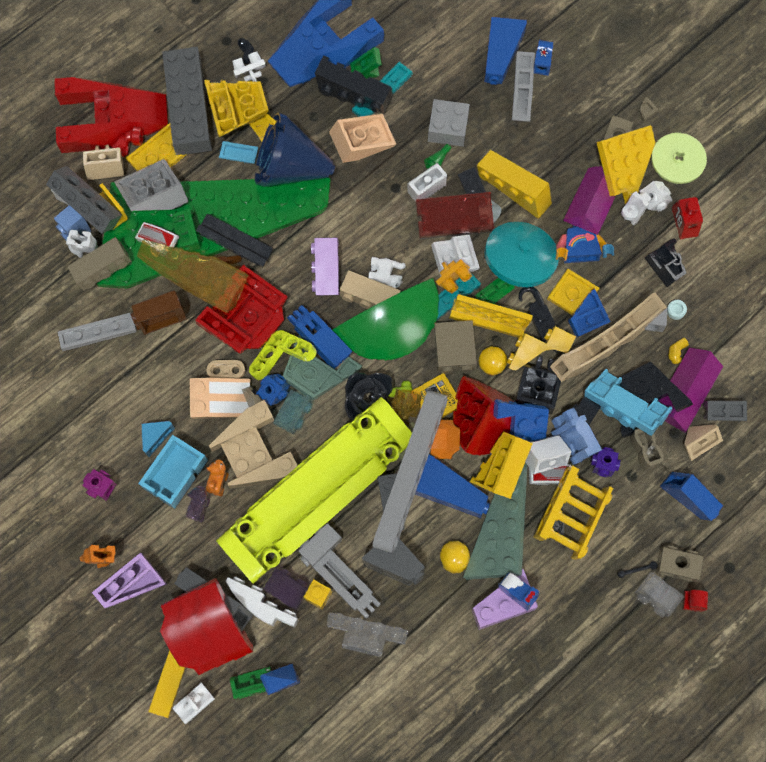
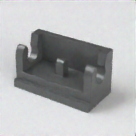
M747 401L703 402V408L706 410L703 417L707 421H747Z

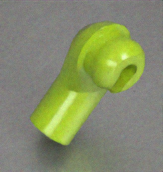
M403 381L401 383L402 387L393 388L388 398L410 394L413 389L411 387L412 383L410 381Z

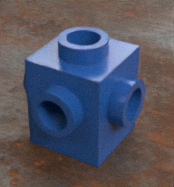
M280 374L267 375L262 379L261 387L256 394L271 406L279 403V401H282L287 396V390L290 385Z

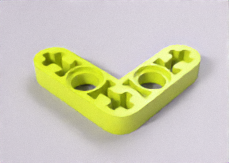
M279 330L270 337L250 365L249 373L256 380H262L267 376L283 352L308 362L315 358L317 351L310 342ZM296 342H297L296 347L293 348V349H290V346H291L293 343H296ZM273 352L270 358H266L268 353Z

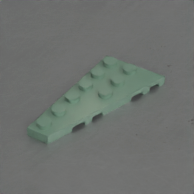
M526 463L511 499L494 494L463 576L466 580L505 577L508 572L515 576H522L527 482Z

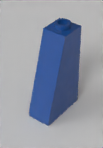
M491 18L485 72L486 83L493 85L503 83L525 34L527 20Z
M428 455L415 495L481 518L483 513L487 514L490 503L487 502L488 496L432 455Z

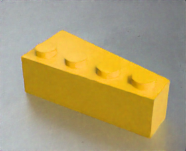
M490 150L477 164L481 179L489 182L539 219L552 204L548 182Z

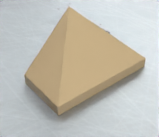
M715 424L688 428L684 446L691 461L723 441L719 427Z

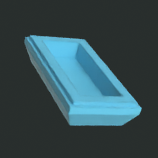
M223 141L219 158L255 164L258 147Z

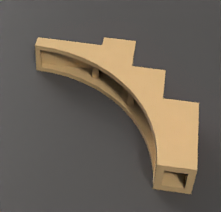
M652 293L610 328L582 346L560 356L550 366L561 382L586 372L597 361L609 357L621 345L633 341L645 330L644 328L667 308L656 293Z

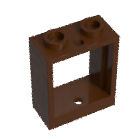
M175 290L131 306L133 313H130L133 323L136 325L137 330H142L144 335L187 320Z

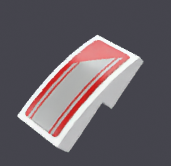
M143 222L135 237L139 242L153 245L156 249L171 253L179 239L177 235Z
M567 464L533 474L529 468L530 484H559L565 469L571 465Z

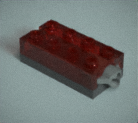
M490 192L416 199L417 218L421 217V221L418 222L419 240L492 232L494 230V222L501 214V207L491 200Z

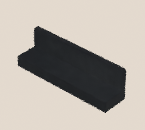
M206 214L202 224H199L196 230L197 234L262 268L273 250L272 247L210 214Z

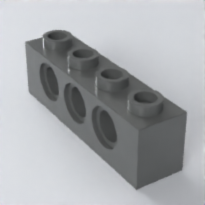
M68 166L54 170L46 183L50 189L102 234L113 229L122 216L117 209Z

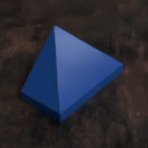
M293 664L260 676L268 695L300 683Z

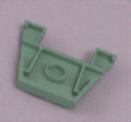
M290 355L283 377L289 385L314 401L347 380L352 374L358 373L362 366L350 357H347L336 371L317 357L306 362Z

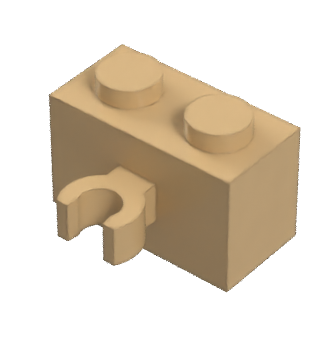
M106 145V149L99 150V146H96L93 151L83 152V164L87 180L124 176L120 148L109 149V146Z

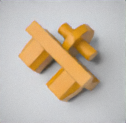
M462 259L457 263L453 260L449 264L444 261L441 263L444 269L439 272L442 276L436 280V283L453 294L459 288L455 283L459 277L463 282L468 281L472 277L469 271L471 267Z

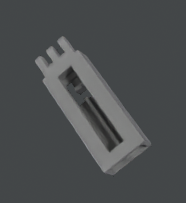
M331 549L313 566V569L354 611L358 610L366 619L369 615L364 611L365 608L371 613L375 611L370 605L371 602L376 607L381 605L372 596L373 592ZM353 585H355L361 591L362 595H360L356 590L351 595L348 592V590Z

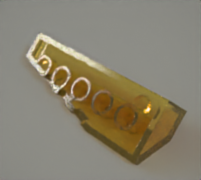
M143 239L137 257L177 286L226 313L236 306L248 274L216 257L184 251L178 247L173 248L166 244Z

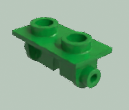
M497 278L477 293L475 298L495 304L514 290L515 287Z

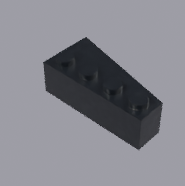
M323 55L315 71L317 85L321 94L335 97L342 102L353 103L357 107L368 108L375 113L385 114L393 97L391 86L372 77L366 79L357 70L353 72L343 68L344 64L339 62L333 64L329 62L328 57Z

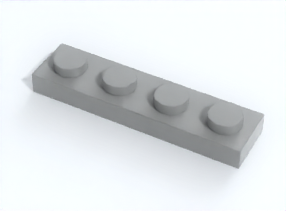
M130 313L58 331L62 351L135 333L137 330Z

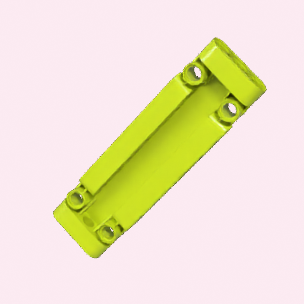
M380 397L363 413L358 414L353 422H349L340 428L247 510V514L237 519L235 524L219 537L216 542L254 584L270 568L276 567L280 563L281 558L291 555L387 469V465L390 462L396 461L400 453L407 448L412 432L391 406ZM363 418L368 419V425L365 428L361 426ZM391 447L392 454L391 456L386 457L385 451L387 448ZM243 523H249V529L246 532H240V526ZM271 552L274 553V559L269 562L266 561V555Z

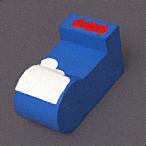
M509 572L498 585L502 592L526 611L531 608L539 597V591L536 588L530 587Z

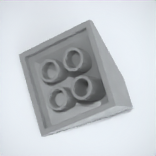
M165 159L115 181V185L131 211L172 210L188 202L181 183Z

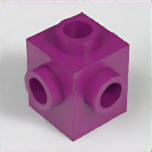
M93 469L91 473H87L84 477V484L82 486L87 490L85 493L96 499L98 496L107 501L117 484L109 479L111 475L105 471L100 470L98 472Z

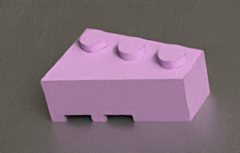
M315 238V243H311V254H315V262H312V273H315V280H312V292H316V296L339 295L338 238Z
M139 553L92 593L104 608H109L167 585V583L146 557Z
M522 569V576L516 577L529 585L524 569ZM498 588L472 609V613L480 630L534 611L538 606L535 601L531 608L526 611Z

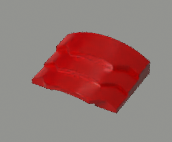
M243 265L232 277L233 285L211 309L207 306L195 319L199 327L210 335L215 336L224 344H227L239 354L246 349H260L284 321L282 306L288 296Z
M216 578L161 604L165 618L160 633L179 666L194 669L198 675L253 652L254 648L245 630L240 631L224 601L225 594Z

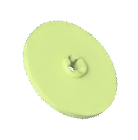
M672 133L658 140L653 148L651 160L655 171L664 180L675 184H685L694 181L702 174L706 166L707 156L702 144L694 137L684 133ZM676 156H677V157H682V160H680V159L676 160L675 158H676Z

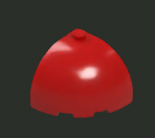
M463 376L455 399L458 400L456 411H453V423L456 427L460 428V446L466 453L472 455L490 454L491 449L502 433L510 434L511 417L496 419L493 416L494 402L496 399L503 402L515 401L482 382Z

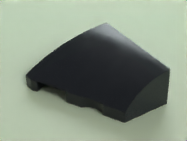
M675 238L645 257V260L666 287H669L687 274L681 261V254L676 252L674 245L677 241Z

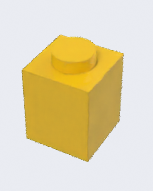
M313 579L304 595V599L323 610L332 594V590Z

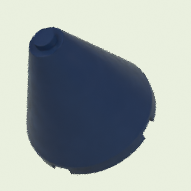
M276 113L273 119L277 121L275 125L269 124L260 147L256 163L259 166L260 174L255 173V184L267 187L323 179L332 175L335 169L333 160L286 115Z

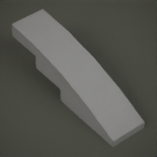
M517 51L512 121L530 122L535 53Z

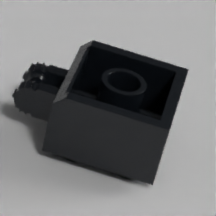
M538 356L536 367L525 364L515 402L523 405L526 403L545 406L549 409V414L552 415L561 381L550 367L554 363V359L548 361V368L546 370L540 368L543 357ZM540 387L541 391H537L536 388Z

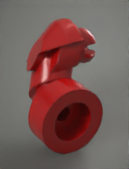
M134 127L131 131L123 133L113 144L112 148H120L122 157L127 156L130 142L135 146H142L143 128Z

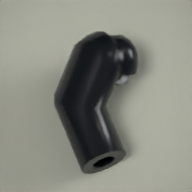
M240 38L237 44L244 53L242 61L244 64H250L248 55L254 53V48L248 40Z

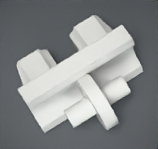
M257 52L248 55L251 64L244 66L242 58L233 61L236 79L250 74L243 77L244 80L257 82L256 78L262 76L260 71L253 73L265 67L264 59L261 60Z
M644 191L641 194L634 192L621 211L624 219L631 220V224L635 225L648 207L651 197Z
M201 683L176 704L173 710L187 724L215 699Z

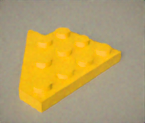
M651 125L596 142L609 195L615 196L623 193L625 205L634 192L638 193L655 146Z

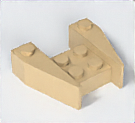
M265 400L247 408L209 445L212 452L221 447L223 448L237 477L227 483L230 489L280 482L297 467L291 452L272 460L258 432V429L274 422Z

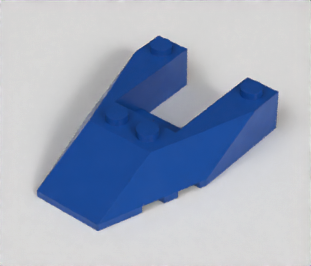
M317 0L297 22L270 57L268 63L289 87L310 81L311 78L315 77V71L323 55L328 57L329 62L333 64L339 62L344 64L343 68L348 67L351 62L384 41V29L374 18H371L340 39L328 26L327 22L350 7L352 1Z

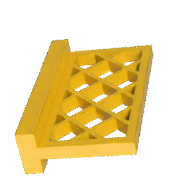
M458 294L456 299H454L449 318L457 321L473 320V325L519 338V336L523 337L524 331L531 322L533 315Z

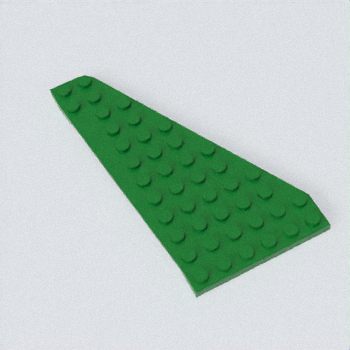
M330 178L267 187L256 185L255 179L182 181L180 183L187 197V203L172 210L131 211L115 183L111 182L110 193L122 207L128 219L116 228L105 232L103 244L116 237L125 248L132 262L128 263L125 268L112 273L110 277L97 282L98 287L129 289L188 266L191 262L201 261L228 250L197 234L201 249L181 254L177 241L171 253L161 251L153 245L139 242L135 238L143 222L155 225L176 235L172 214L190 208L196 230L199 224H202L206 214H210L243 233L258 239L323 213L329 204L331 180Z

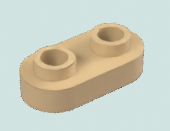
M215 360L210 362L206 369L209 378L242 379L245 375L244 364L239 360ZM219 369L220 373L214 374V371ZM239 369V372L234 374L233 370Z

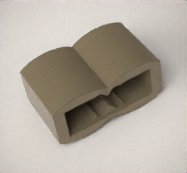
M636 429L631 435V444L638 453L641 467L645 471L659 467L664 461V456L661 448L656 444L655 434L653 433L651 436L640 429Z

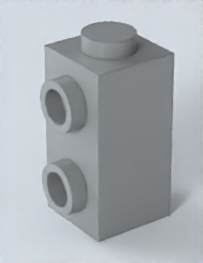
M327 523L315 533L311 540L308 539L300 546L299 553L301 557L299 559L307 567L309 565L313 567L330 549L333 550L342 541L341 536Z

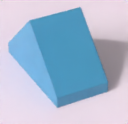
M170 421L142 424L143 451L148 457L155 452L175 429Z

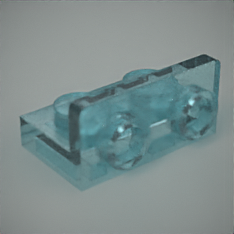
M290 390L273 424L295 434L296 430L299 431L304 423L302 419L305 413L309 414L313 406L311 397L308 395L305 397Z

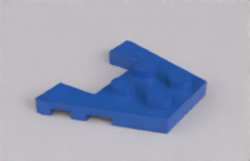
M499 399L495 400L493 416L496 419L511 417V435L528 442L546 439L549 409L545 406L526 403L523 405L512 401L503 402Z

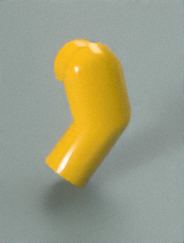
M685 338L680 339L669 347L668 357L673 364L681 362V350L689 346Z

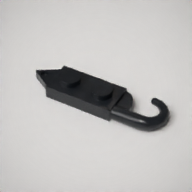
M523 287L518 294L519 301H523L522 296L524 293H532L535 302L530 305L528 314L533 315L532 322L541 341L546 343L547 340L544 337L549 328L557 327L538 289L535 287Z

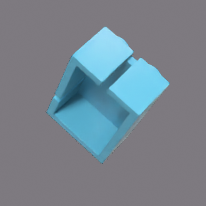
M172 435L138 484L144 490L175 509L196 479L194 474L199 475L208 459L204 454Z

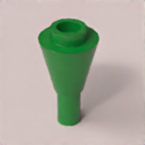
M445 144L441 150L427 157L424 160L426 169H429L436 163L441 167L445 155L451 150V146Z

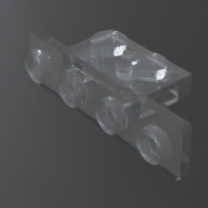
M330 612L328 615V627L346 631L342 643V648L382 657L386 640L406 644L408 631L400 627H391L379 622L352 618L340 613Z

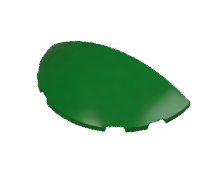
M433 278L415 285L363 311L332 329V331L353 352L363 358L385 361L402 358L419 348L427 340L428 335L434 328L438 317L439 302L436 284Z

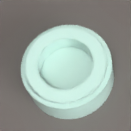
M673 300L667 307L668 316L675 320L683 318L687 312L686 304L681 300Z

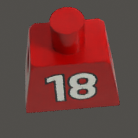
M697 197L678 200L672 206V212L680 240L698 237L703 217Z

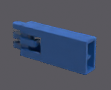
M301 305L298 307L299 311L295 310L293 315L290 314L287 317L288 320L295 326L294 330L305 341L310 342L315 347L318 355L331 368L335 369L351 355L352 350L314 311L309 313ZM308 325L311 331L315 329L317 332L313 335L305 326Z

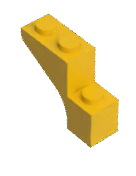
M558 327L548 329L544 337L547 340L546 343L528 334H524L523 337L519 336L515 344L518 348L515 354L511 353L507 360L508 368L518 370L546 350H558L566 354L569 352L576 336Z

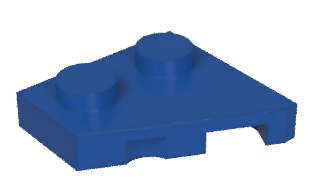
M595 289L589 292L568 320L576 338L611 322Z

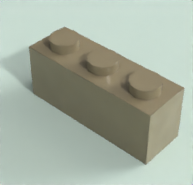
M115 237L67 267L76 284L81 289L86 290L92 288L102 279L110 277L115 271L125 268L132 261L121 242Z

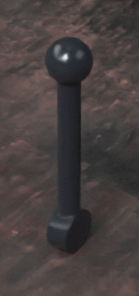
M652 561L646 566L627 571L620 570L617 575L619 578H623L631 573L647 569L655 570L658 565Z

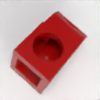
M701 590L684 591L683 610L698 612L707 610L708 592Z

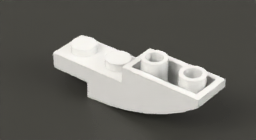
M234 577L233 580L227 578L226 582L233 594L254 616L273 627L277 620L294 628L299 621L295 618L296 614L287 609L282 612L276 609L278 605L270 601L263 603L266 596L262 593L263 590L254 585L251 588L245 586V581Z

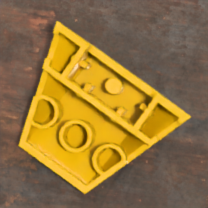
M204 80L219 137L250 124L269 112L261 82L238 81L237 83H226V81H221V83H210V80Z

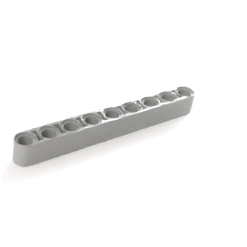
M429 390L426 393L376 531L373 548L394 553L447 404V395Z

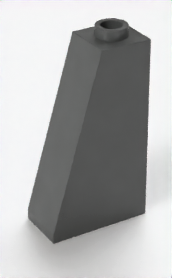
M186 567L178 575L174 584L183 591L188 592L207 581ZM225 594L224 601L240 631H243L253 614Z

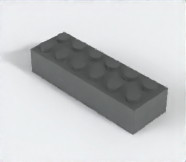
M198 47L163 51L172 143L176 155H186L212 151L202 63Z

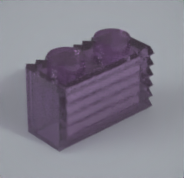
M275 567L262 586V589L297 611L305 600L304 595L308 590V584L299 578L297 580L291 578V573L281 567L279 570Z

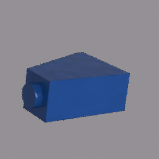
M671 472L660 486L700 519L712 521L719 515V511L723 507L693 474Z

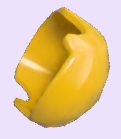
M491 346L485 348L478 360L480 369L488 375H497L503 372L507 365L505 352L499 347Z
M449 541L444 544L440 552L443 568L451 573L463 572L470 560L467 546L460 541Z

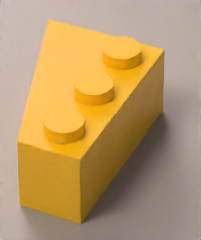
M503 432L490 451L492 455L486 463L483 462L481 464V471L476 478L472 477L470 482L495 494L511 499L533 443Z

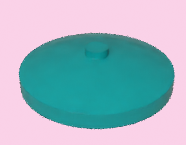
M508 222L496 227L490 233L484 248L485 260L491 271L504 282L518 287H534L545 283L553 276L559 262V257L558 260L555 259L556 244L553 239L541 228L525 222Z

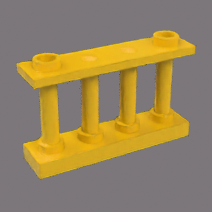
M570 466L565 469L534 534V538L539 541L547 540V538L554 539L574 550L571 558L576 560L586 555L588 551L587 545L605 506L612 499L611 492L613 488L609 486L603 488L602 491L579 479L577 475L579 469L575 466ZM576 485L597 497L598 500L594 508L570 496L571 486ZM567 502L590 515L586 526L563 514L561 510L563 503ZM559 520L581 532L582 535L578 543L554 531L552 527L555 521Z

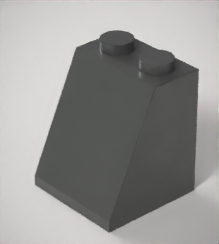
M400 539L394 553L372 548L362 557L365 567L410 586L412 583L417 585L424 578L425 566Z

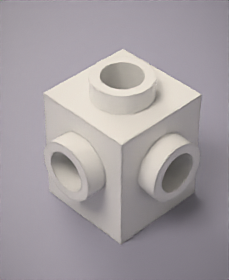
M653 181L639 191L640 194L644 191L651 197L647 207L649 210L662 211L667 208L668 203L673 201L670 197V190L663 182Z

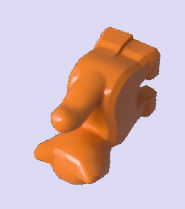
M215 460L207 467L210 476L207 481L206 491L222 497L224 493L223 483L227 481L229 473L225 472L226 466L222 460Z
M91 545L84 550L80 561L87 564H97V568L106 567L114 562L115 546L99 548V545Z

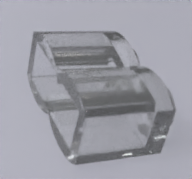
M652 572L647 575L635 591L638 595L636 598L645 605L647 603L654 607L653 611L660 617L666 616L668 618L684 598L681 593Z

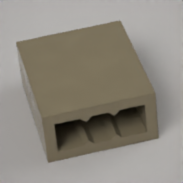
M473 320L435 323L434 333L438 372L451 374L454 371L469 373L476 370L477 361Z

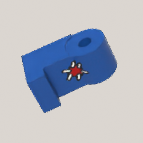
M539 40L535 56L534 74L549 76L553 42Z

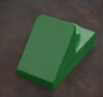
M373 47L351 62V72L357 70L365 78L378 77V67L382 65L380 51L378 48Z

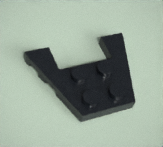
M652 362L620 376L622 382L619 386L644 400L648 405L655 398L660 400L668 395L677 412L693 405L692 401ZM621 424L623 438L632 435L636 429H639L637 427L632 429Z

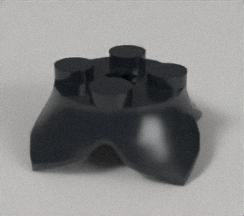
M358 372L352 374L345 385V411L348 418L354 421L358 414L363 413L380 397L392 408V403L388 398L393 390L392 377L383 373L366 375ZM365 393H367V394L369 393V394H370V395L368 396L369 399H370L369 401H368V400H364V394H365Z

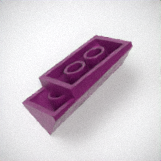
M602 166L588 168L563 220L597 235L616 195H609Z
M689 348L670 380L692 401V406L677 412L669 395L658 401L668 408L672 407V411L665 422L685 433L723 368V365L711 351Z

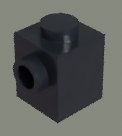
M584 396L580 404L575 403L573 408H575L579 417L585 415L587 419L585 422L590 425L601 406Z

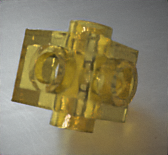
M396 389L392 400V408L402 419L409 420V417L417 418L421 408L422 395L413 391Z

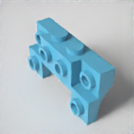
M605 369L587 387L585 397L600 405V410L605 415L619 420L623 426L632 429L637 427L652 436L659 425H662L671 413L672 407H666L658 402L657 398L648 406L647 402L619 386L622 382L621 377L617 378Z

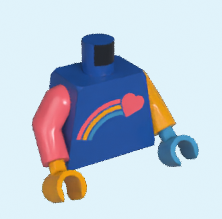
M573 225V228L567 229L566 234L562 235L558 241L555 259L558 260V257H563L564 263L599 261L602 253L604 258L607 257L608 253L614 256V246L607 244L599 234H594Z

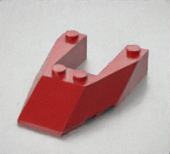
M76 77L55 79V96L60 105L94 102L95 107L94 124L56 127V144L61 153L95 150L96 146H99V150L106 149V145L111 149L119 136L131 131L134 127L143 128V135L147 134L148 136L168 125L167 95L164 93Z

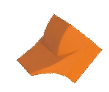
M441 420L431 447V455L436 459H452V455L460 449V428L454 425L453 420Z

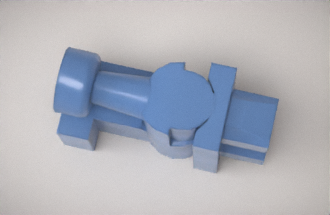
M575 408L569 409L562 413L563 415L551 420L556 429L551 434L553 437L559 435L572 451V457L570 458L572 465L602 450L590 426L585 422L587 420L585 415L579 417Z

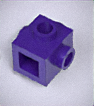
M603 447L601 451L592 455V473H597L601 477H611L615 471L619 470L621 461L618 459L619 453L614 452L611 448Z

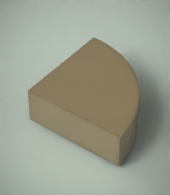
M648 97L643 100L640 107V117L643 122L658 113L659 110Z
M251 387L242 389L249 407L261 402L259 395H254Z

